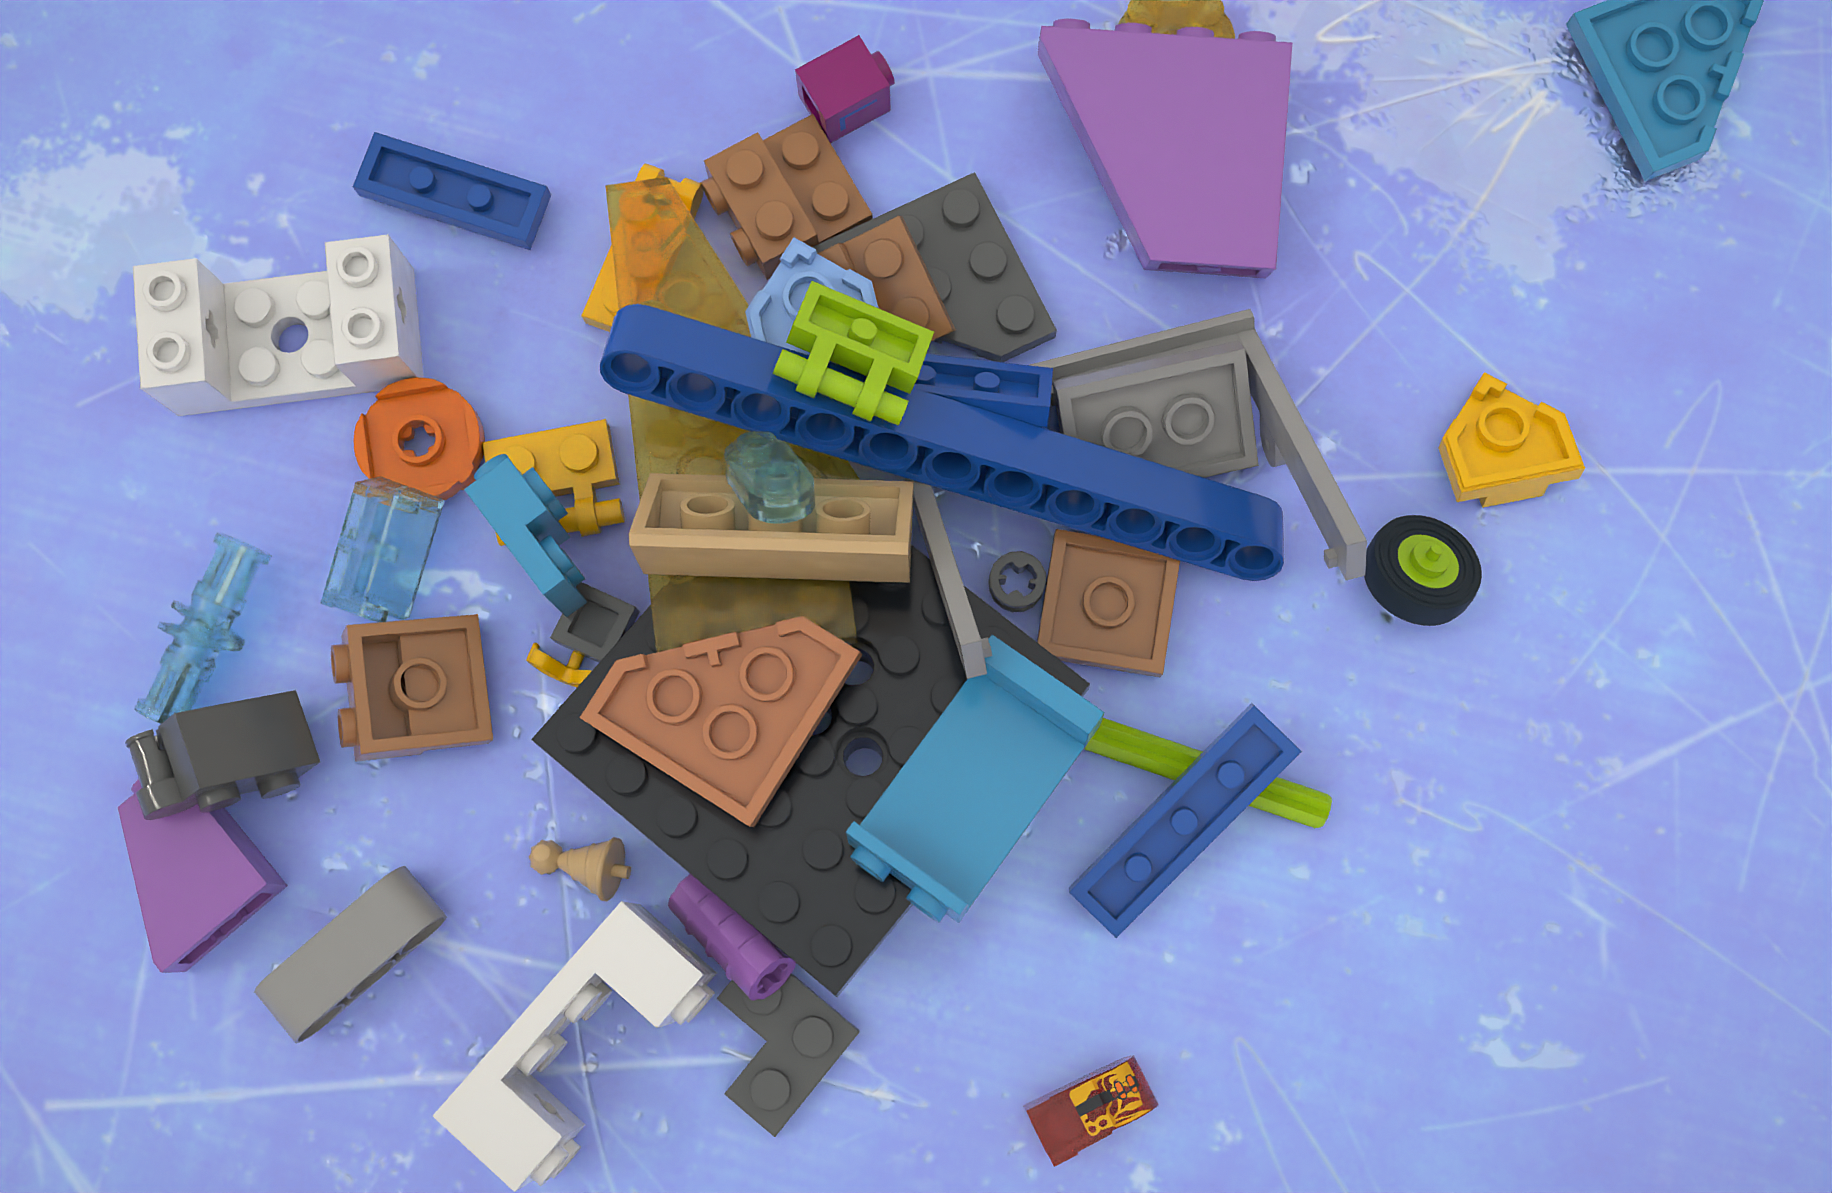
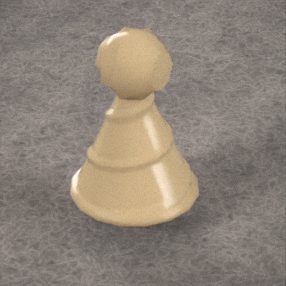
M616 837L609 841L593 843L577 849L571 848L565 852L554 841L541 840L537 845L531 847L529 855L530 867L539 874H552L556 869L560 868L570 875L573 880L580 882L591 893L596 894L601 901L606 902L615 895L622 878L629 879L631 875V867L625 866L624 844L620 838Z

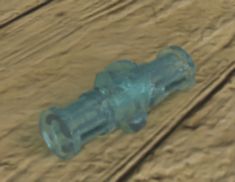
M216 532L213 542L218 546L202 580H197L191 593L190 605L173 600L171 603V607L183 617L182 622H159L158 629L169 634L174 639L164 650L159 661L161 667L146 699L138 698L134 706L135 711L148 719L162 724L174 713L193 709L204 684L208 683L216 668L215 660L220 650L241 651L246 643L244 638L231 626L234 620L241 615L247 602L245 599L246 594L261 563L268 565L272 557L268 552L230 535Z

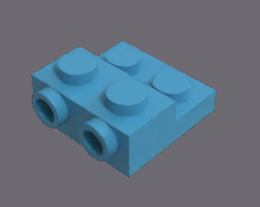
M501 454L488 460L474 474L476 481L464 489L540 592L566 617L570 616L586 604L587 601L576 587L585 580V577L566 552L559 546L570 538L559 522L568 512L533 467L522 474L506 454Z

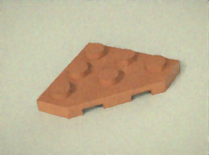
M804 616L776 622L775 625L741 633L732 632L686 643L678 648L616 660L580 718L749 827H754L861 658L862 653Z

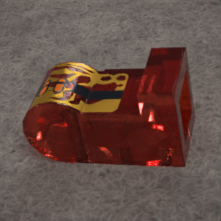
M1130 1055L1024 1104L1023 1107L1051 1163L1055 1167L1078 1155L1077 1152L1113 1134V1130L1149 1113L1159 1103L1135 1056Z

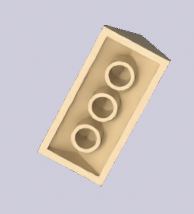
M650 473L629 531V546L643 574L910 583L914 481Z

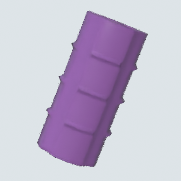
M691 874L685 877L671 894L668 907L685 926L687 934L693 935L705 948L707 957H713L726 972L727 979L733 980L750 1000H762L776 992L795 969L796 963Z

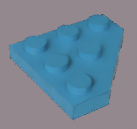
M1606 0L1573 13L1566 23L1645 182L1696 162L1709 151L1717 130L1714 127L1724 101L1730 95L1744 53H1742L1751 27L1757 21L1764 0Z

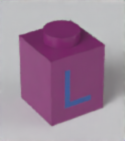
M860 35L795 69L798 95L809 114L815 116L830 143L891 111L890 86L895 84L892 71L879 51L872 54L869 52Z

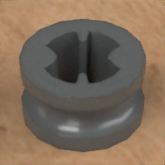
M1023 551L1009 552L1001 556L993 564L989 575V592L994 602L1002 609L1010 612H1024L1033 608L1041 599L1046 585V572L1041 562L1033 555ZM1010 567L1017 574L1028 570L1034 579L1029 580L1027 587L1033 589V591L1024 597L1017 590L1006 594L1000 586L1005 585L1007 579L1002 573Z

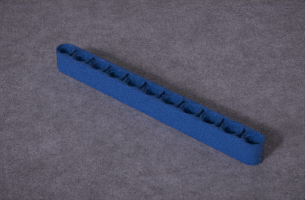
M626 305L618 310L614 316L600 361V373L606 383L625 394L1242 580H1266L1274 577L1283 567V511L1276 501L1265 496L913 388L909 394L886 384L884 391L909 401L899 426L873 416L870 422L853 415L854 407L820 393H816L815 398H811L795 391L798 384L773 374L782 349L808 359L809 355L647 305ZM829 362L827 366L862 382H865L867 377L832 362Z

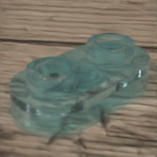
M749 431L741 434L736 441L725 448L726 481L752 517L767 523H790L803 519L813 512L815 508L814 478L785 441L776 439V436L770 432Z

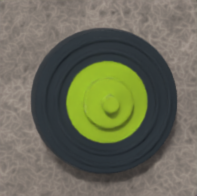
M1407 515L1391 520L1376 533L1367 547L1364 579L1369 591L1377 602L1394 616L1417 625L1436 626L1452 621L1467 609L1479 590L1482 570L1474 548L1456 529L1435 518L1422 515Z

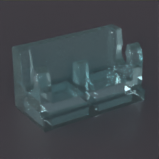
M381 476L355 482L320 604L331 608L336 607L376 622H386L388 616L401 620L410 618L445 500Z

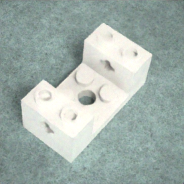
M388 234L325 242L327 271L223 284L197 258L133 266L140 389L177 416H186L377 392L400 380L424 378L414 268ZM292 325L306 326L308 338L302 348L290 353L280 351L279 338L286 328Z
M621 901L434 1113L433 1117L514 1192L532 1181H535L541 1187L550 1177L554 1179L581 1149V1146L573 1139L585 1126L576 1115L531 1075L536 1069L542 1072L566 1046L567 1041L561 1036V1033L571 1022L575 1023L580 1018L586 1021L600 1008L612 992L605 983L612 987L656 1028L672 1024L675 1021L679 1025H682L685 1021L689 1023L715 994L707 984L717 972L641 904Z

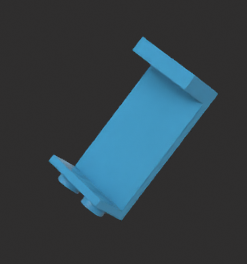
M991 635L988 639L992 656L985 658L987 674L967 679L862 823L859 825L853 821L845 832L848 843L856 848L850 858L857 865L882 882L889 873L912 889L906 899L938 923H940L945 914L960 923L1099 729L1105 713L994 635Z

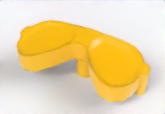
M533 643L526 659L528 663L547 676L573 687H578L591 672V670H579L584 658L583 655L573 651L567 666L540 651V645L537 643Z

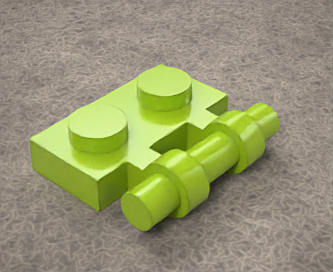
M811 281L786 341L790 345L810 352V355L806 359L782 349L773 374L798 384L795 391L811 398H815L816 393H820L854 407L852 414L871 422L873 416L899 426L909 401L888 393L884 389L887 384L906 393H911L919 376L934 331ZM829 361L867 376L865 382L828 368Z

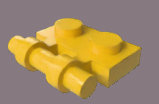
M606 419L482 442L485 463L498 455L506 454L522 474L533 467L556 497L574 493V507L565 508L568 514L559 520L567 533L580 531L581 536L584 537L601 533V527L625 522L620 498L597 502L595 489L620 485L610 426ZM496 533V537H497V541H498L499 545H500V546L505 545L504 542L501 540V538H500V537L498 536V534Z

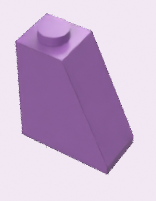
M138 779L131 788L134 794L118 806V812L153 963L161 973L186 972L288 885L225 808L202 813L198 804L185 811L154 820L144 819L136 795L138 790L142 789Z

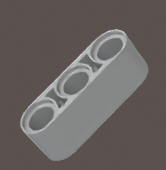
M406 866L399 867L375 883L259 983L254 993L296 1044L300 1043L328 1024L442 925L447 916Z

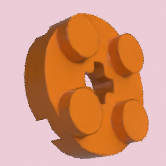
M408 378L394 382L383 388L375 396L378 400L370 406L366 416L362 413L358 419L353 440L356 460L361 471L387 497L410 505H430L453 497L460 490H464L476 481L474 474L479 469L484 455L482 442H485L483 426L473 407L457 391L448 388L445 384L430 378ZM418 427H424L429 436L435 437L434 445L429 447L428 452L422 456H417L413 450L404 449L405 441L414 439V429Z

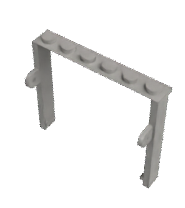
M1251 309L1030 364L1031 366L1053 368L1052 381L1239 341L1246 352L1250 394L1260 412V437L1268 463L1271 467L1287 465L1329 549L1324 550V561L1328 569L1338 566L1345 580L1365 576L1367 540L1254 329V315ZM1053 386L1051 390L1050 407L1056 406ZM905 478V481H914V480ZM914 481L913 507L966 677L969 679L987 674L985 658L992 656L988 637L980 638L932 487Z

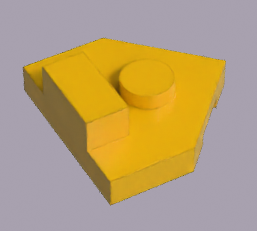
M1484 372L1460 413L1442 437L1438 447L1456 501L1462 502L1479 498L1481 506L1484 508L1540 497L1544 495L1549 484L1579 479L1585 470V466L1565 413L1543 402L1538 406L1505 389L1506 383Z

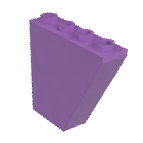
M1071 18L1055 20L1053 26L1041 25L1038 57L1144 270L1267 278L1276 269L1292 42H1277L1274 34L1262 31L1244 32L1239 34L1238 39L1214 37L1212 30L1202 27L1181 28L1177 30L1176 35L1152 33V27L1141 23H1121L1115 26V30L1090 29L1089 22Z

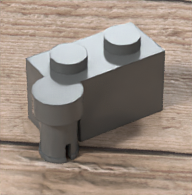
M296 690L177 712L158 726L156 736H154L153 729L138 733L125 741L126 747L130 750L142 787L136 795L146 820L171 816L185 811L198 804L202 813L219 810L240 801V794L258 790L263 799L276 797L300 786L298 778L320 763Z

